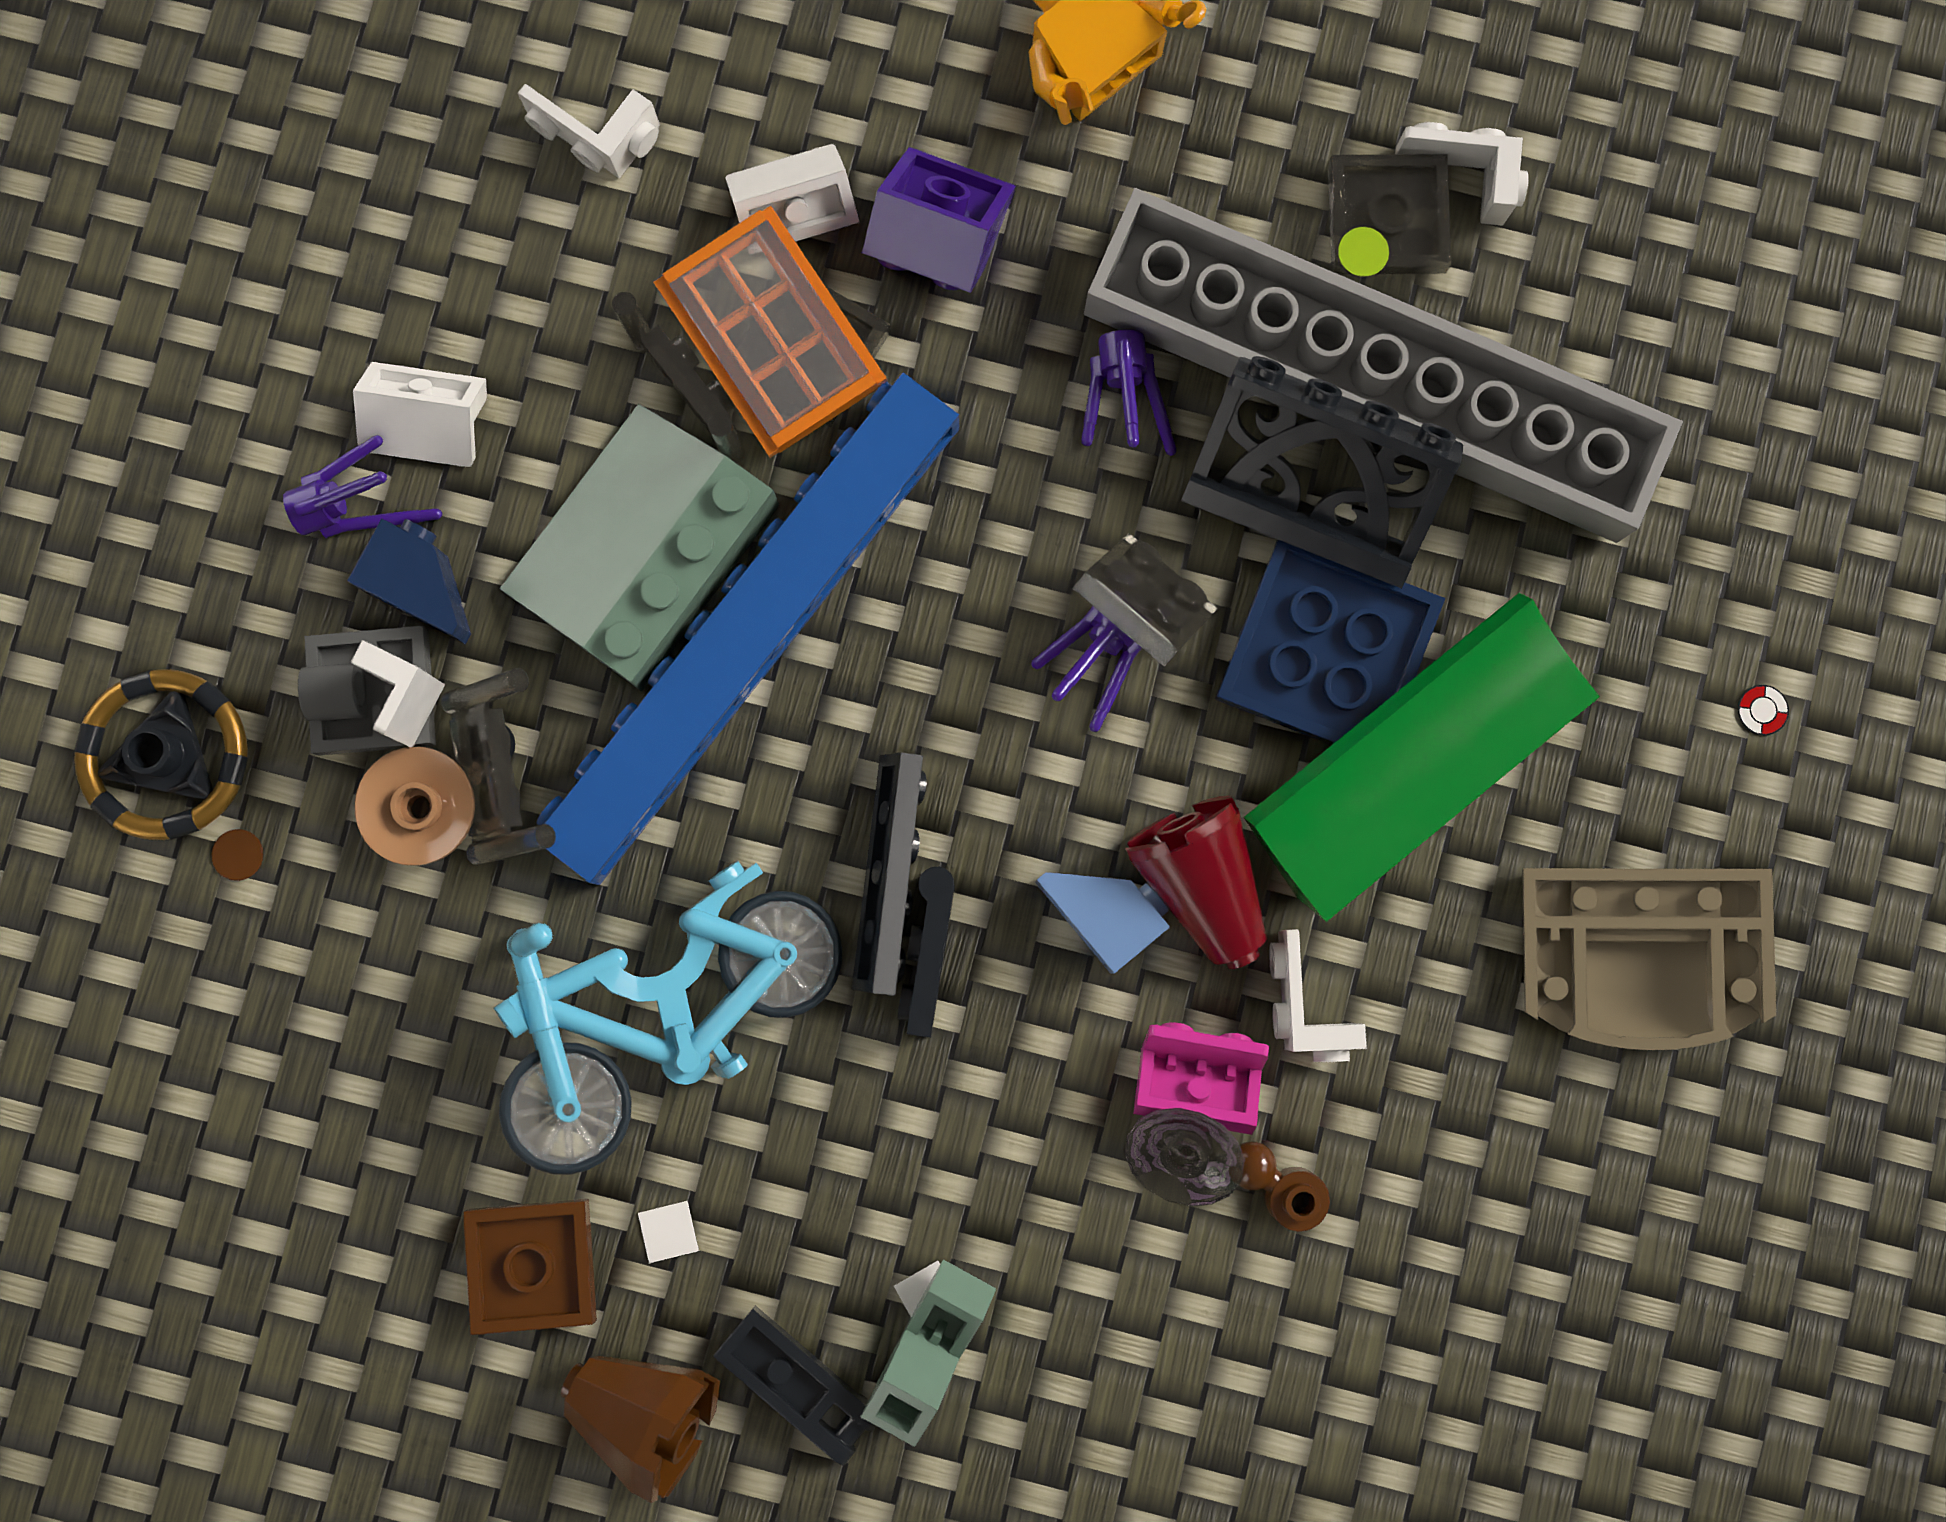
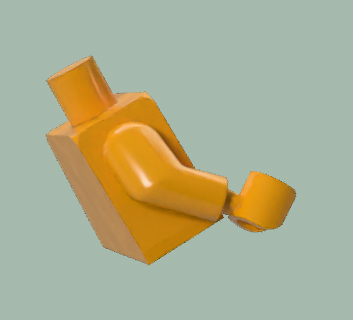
M1033 0L1044 13L1034 23L1033 44L1028 53L1034 92L1057 110L1061 124L1067 125L1072 122L1070 110L1079 121H1082L1162 56L1167 30L1163 26L1172 28L1183 22L1184 27L1187 29L1195 27L1205 17V4L1200 0H1191L1184 4L1181 0Z

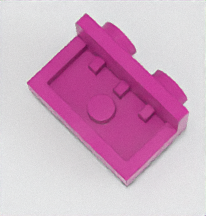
M1170 1022L1162 1025H1150L1141 1048L1133 1114L1149 1117L1156 1116L1164 1111V1109L1187 1110L1212 1120L1221 1130L1252 1135L1257 1127L1261 1075L1268 1059L1269 1046L1253 1042L1250 1037L1238 1033H1225L1217 1036L1194 1032L1193 1028L1182 1023ZM1169 1115L1168 1118H1162L1165 1120H1191L1204 1127L1212 1128L1209 1123L1199 1120L1193 1115Z

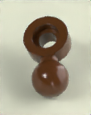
M1249 1141L1236 1147L1238 1149L1236 1152L1239 1156L1238 1165L1233 1164L1230 1168L1233 1181L1247 1190L1262 1188L1266 1190L1265 1202L1271 1216L1283 1227L1292 1231H1307L1313 1229L1324 1220L1329 1210L1330 1196L1326 1185L1318 1176L1302 1167H1288L1279 1171L1274 1154L1262 1143ZM1299 1192H1307L1309 1195L1308 1205L1303 1210L1294 1211L1292 1209L1293 1197Z

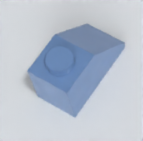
M1050 872L1044 873L1035 882L1110 974L1116 973L1170 928L1162 918L1169 911L1167 906L1146 883L1138 889L1131 880Z

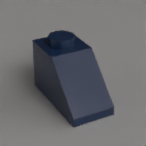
M381 519L347 581L365 593L466 644L471 635L449 558L432 545L437 536L407 519L403 521L400 528Z

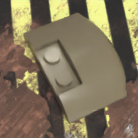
M1522 869L1525 1013L1538 1020L1539 1016L1559 1030L1566 1032L1567 1035L1601 1045L1637 1050H1675L1720 1042L1734 1037L1732 1034L1737 1033L1759 1018L1761 1023H1764L1776 1016L1772 869Z

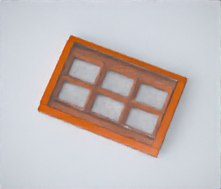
M771 205L763 211L759 210L664 272L662 277L653 282L769 458L778 452L781 453L887 382L886 376Z

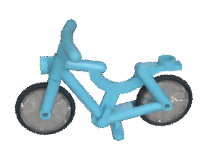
M736 861L709 880L715 891L681 914L679 925L687 933V946L682 958L674 967L656 977H637L625 972L624 969L628 963L627 955L623 950L614 948L549 978H543L537 951L551 943V928L545 924L537 923L527 929L517 930L508 939L507 950L512 956L519 985L516 987L518 992L494 1007V1010L514 1038L528 1030L529 1034H532L536 1051L527 1055L515 1066L505 1082L500 1097L499 1118L502 1133L510 1148L523 1162L537 1170L550 1174L571 1175L587 1171L604 1162L618 1148L626 1135L631 1119L632 1100L628 1083L621 1069L609 1056L594 1047L580 1043L562 1042L558 1027L661 1064V1069L665 1076L677 1084L688 1085L696 1083L703 1078L709 1069L710 1052L716 1059L711 1068L718 1077L729 1079L747 1067V1062L741 1054L729 1053L721 1040L748 1010L774 1018H788L800 1015L816 1007L829 995L837 982L842 966V944L839 932L828 913L819 904L806 896L794 892L773 891L759 894L744 902L731 915L729 920L718 917L723 904L732 894L763 873L757 863L750 865L744 870L740 862ZM715 943L719 945L718 963L721 977L729 992L694 1029L686 989L704 971ZM598 982L608 992L636 1002L656 1001L665 1039L558 1000Z

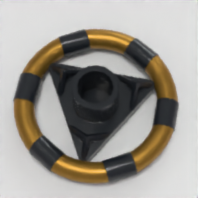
M148 670L124 678L107 689L91 706L83 722L80 724L74 749L77 780L90 808L112 828L130 836L148 840H173L200 831L217 819L231 804L240 786H242L248 761L245 729L231 700L211 682L196 675L177 670ZM159 691H172L141 725L125 738L124 743L99 769L98 757L105 727L112 716L129 701ZM183 694L192 697L209 714L216 718L223 734L225 752L218 782L214 789L211 785L189 708ZM102 779L204 799V801L195 808L165 818L143 817L130 812L108 792Z

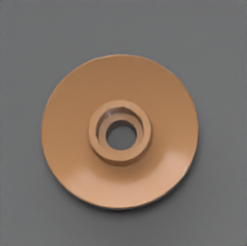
M405 747L382 756L364 774L355 797V818L359 831L366 843L381 857L402 865H426L439 861L451 854L466 838L475 813L474 792L465 771L449 756L426 747ZM425 797L430 803L429 813L425 817L417 819L413 815L412 805L416 799Z

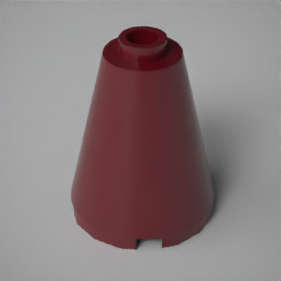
M1218 796L1192 804L1195 811L1179 818L1176 817L1175 813L1161 818L1133 836L1127 842L1129 848L1125 849L1132 864L1209 960L1215 965L1226 964L1228 969H1237L1253 962L1261 955L1258 948L1266 942L1267 937L1239 808L1236 806L1232 796Z

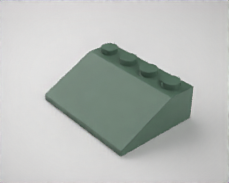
M638 404L501 586L500 590L640 691H643L654 670L669 656L689 626L701 613L780 505L774 490L727 456Z

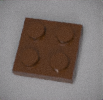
M589 1199L472 1208L463 1211L471 1335L593 1325L597 1321Z

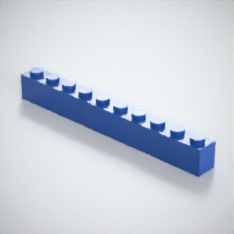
M904 372L893 385L885 382L877 389L866 407L870 414L856 431L854 428L849 427L838 438L830 452V455L834 457L831 464L821 476L814 472L803 482L794 497V501L798 503L796 508L785 521L777 518L769 525L758 542V546L762 550L749 567L740 564L730 574L721 589V592L726 595L712 613L704 610L696 617L685 634V638L689 642L677 658L673 659L671 656H668L657 666L648 680V684L653 687L638 706L632 702L623 709L611 727V731L615 733V736L602 752L594 749L583 759L574 773V777L579 781L565 799L560 796L555 797L538 817L536 823L542 828L533 839L589 883L600 885L959 431V414Z

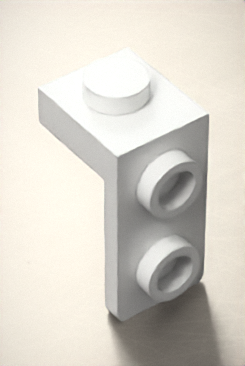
M524 84L517 93L527 111L524 117L527 123L549 140H553L558 135L573 146L571 148L572 154L595 172H599L603 167L620 179L636 156L639 158L644 157L651 150L658 137V127L660 124L653 104L634 89H632L599 134L589 129L528 85Z
M1424 122L1414 127L1409 126L1405 128L1396 146V159L1485 169L1480 223L1503 226L1516 206L1521 207L1525 201L1528 188V172L1520 171L1523 138L1505 136L1503 131L1494 128H1481L1472 132L1448 130L1445 125L1436 122Z
M1299 930L1279 931V943H1271L1269 951L1271 976L1273 979H1281L1282 1003L1273 1004L1275 1038L1284 1039L1285 1050L1293 1052L1313 1051V1062L1350 1061L1349 1049H1366L1365 1024L1304 1025Z

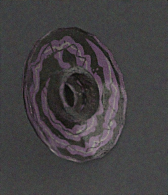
M1183 1108L1155 1110L1139 1118L1129 1131L1126 1139L1125 1157L1132 1174L1147 1190L1166 1201L1187 1206L1212 1205L1229 1197L1241 1183L1245 1159L1237 1139L1223 1124L1201 1112Z

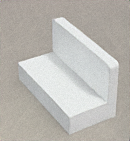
M834 144L735 172L725 177L739 223L759 210L763 211L771 205L795 242L859 223L847 173ZM757 242L747 247L749 255L762 252Z
M371 362L353 389L358 445H361L375 435H379L382 437L383 443L370 453L470 467L475 460L474 421L487 399L486 378Z
M362 640L351 663L394 686L373 730L404 745L413 747L445 684L419 667Z

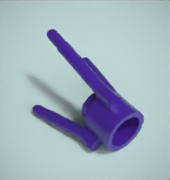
M1118 330L1100 336L1098 339L1099 356L1090 358L1091 381L1081 443L1088 447L1093 442L1103 381L1107 378L1108 386L1122 388L1127 442L1130 447L1138 446L1139 424L1135 386L1142 383L1143 377L1165 452L1169 456L1174 455L1177 449L1155 375L1154 355L1146 353L1144 334L1135 330Z
M375 435L361 445L356 446L321 470L301 477L302 486L288 490L283 495L286 514L295 530L301 535H307L320 530L325 538L346 531L377 528L381 519L395 526L402 525L405 519L414 523L438 520L442 517V511L435 508L340 518V516L347 512L345 499L383 484L387 480V475L384 472H377L340 487L333 481H327L380 447L383 439L379 435Z
M1114 593L1104 606L1095 603L1082 620L1033 659L1032 667L1034 669L1042 668L1093 628L1089 633L1093 643L1052 692V699L1054 701H1061L1103 651L1116 656L1122 650V655L1089 725L1092 732H1098L1113 705L1134 658L1146 644V641L1140 634L1150 621L1147 615L1133 602L1120 594Z

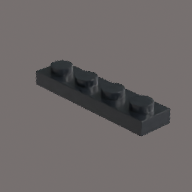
M900 752L880 755L852 990L895 995L896 983L901 981L905 971L906 957L903 948H901L903 924L909 920L913 905L912 892L908 888L910 865L915 862L920 845L919 833L915 829L917 806L924 799L927 786L926 774L922 771L923 756Z

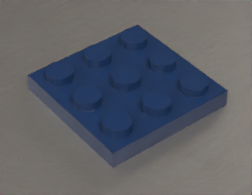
M1277 539L1215 700L1333 745L1416 677L1445 598L1408 583H1404L1401 589Z

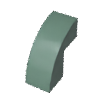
M943 1259L894 1348L861 1418L915 1447L938 1411L958 1361L983 1322L996 1288Z

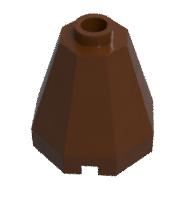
M605 1356L591 1357L585 1365L577 1363L563 1383L561 1397L565 1398L564 1416L630 1492L653 1503L658 1500V1496L664 1498L670 1495L695 1459L703 1442L702 1440L694 1439L699 1427V1419L710 1426L717 1410L720 1380L699 1369Z

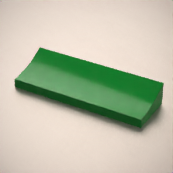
M1518 593L1243 818L1295 896L1327 922L1600 696L1563 649L1534 600Z

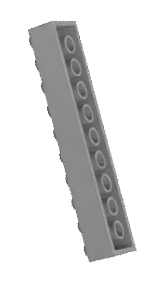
M1134 188L1087 293L1084 310L1085 316L1118 330L1139 331L1144 334L1146 342L1230 378L1239 357H1245L1250 360L1255 356L1265 357L1281 364L1286 369V374L1306 382L1312 378L1330 382L1342 391V396L1362 404H1365L1366 401H1377L1388 405L1398 412L1400 419L1420 427L1424 423H1432L1444 427L1456 436V441L1464 445L1462 462L1456 475L1615 543H1618L1639 529L1683 423L1680 419L1137 188Z

